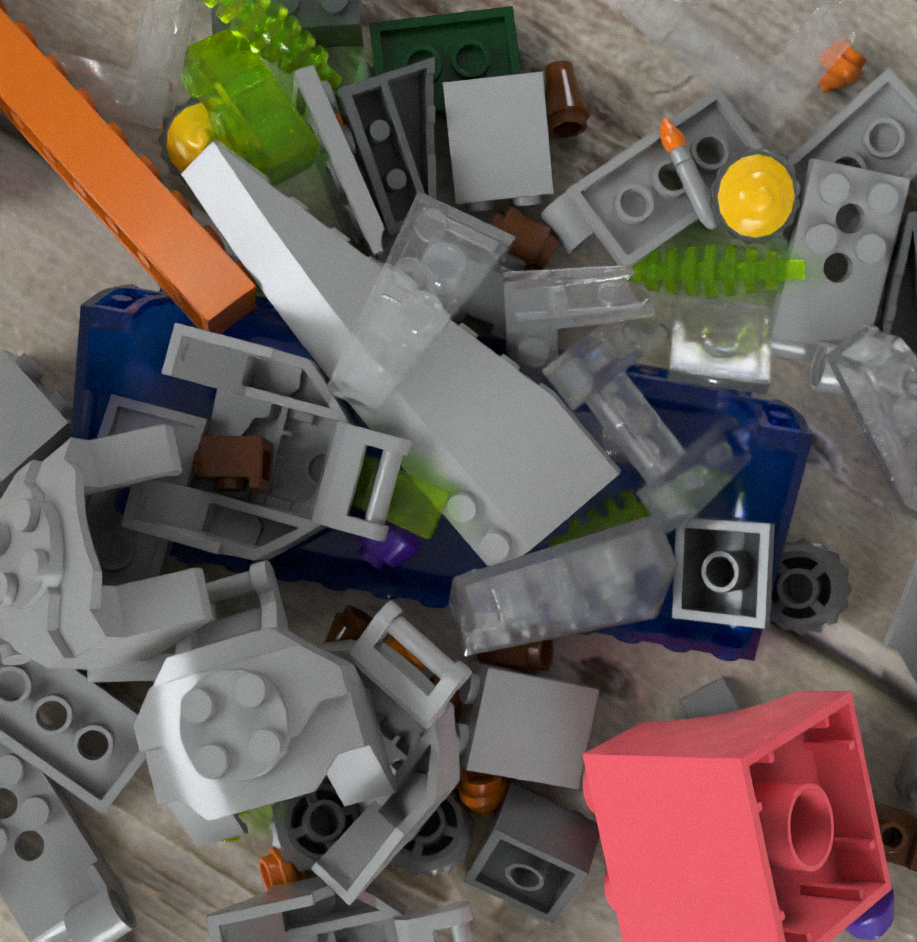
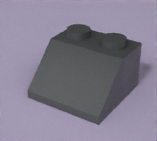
M707 516L677 517L672 618L769 629L775 524L750 519Z
M511 782L499 807L495 809L463 881L548 922L554 923L589 874L600 836L598 825L577 811L569 810L541 797L535 791L524 789Z

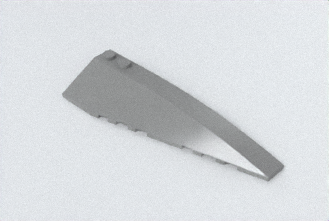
M218 139L212 141L183 171L182 176L247 271L301 344L369 429L412 441L409 455H403L401 466L495 575L534 548L620 474L621 469L553 390L542 382L539 385L518 370L521 366L505 354H502L500 357L476 339L478 337L477 333L463 323L460 325L456 324L439 311L440 307L437 303L374 256L367 257L352 246L349 243L351 239L335 227L328 228L308 213L309 208L294 196L290 198L285 196L270 184V178Z

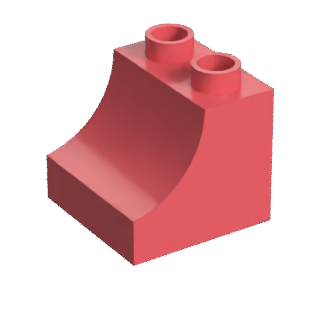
M797 691L770 702L732 712L690 719L642 722L582 754L585 765L583 794L588 808L596 816L607 867L604 876L605 896L610 907L617 913L623 942H830L892 890L852 691Z

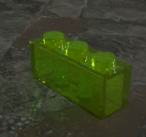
M239 24L187 46L183 70L181 71L184 86L193 98L199 97L208 111L209 121L213 130L220 138L227 139L236 154L270 178V184L273 187L312 167L320 146L319 142Z

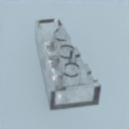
M418 191L327 385L328 392L377 415L419 363L424 354L482 285L487 276L508 253L516 237Z
M864 327L825 356L901 512L917 520V356L902 338Z
M657 514L482 569L470 570L460 576L453 577L449 606L464 656L657 618L678 564Z

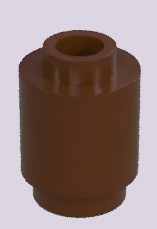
M513 206L510 207L507 214L498 210L484 235L492 240L488 248L489 250L497 254L499 251L512 254L526 263L524 269L529 271L532 267L539 272H542L560 240L556 235L550 233L551 227Z

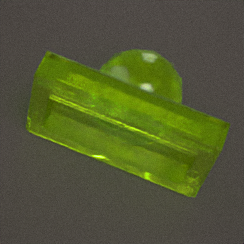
M367 454L364 457L352 502L353 506L366 512L380 460ZM399 469L386 521L424 538L432 539L452 492Z

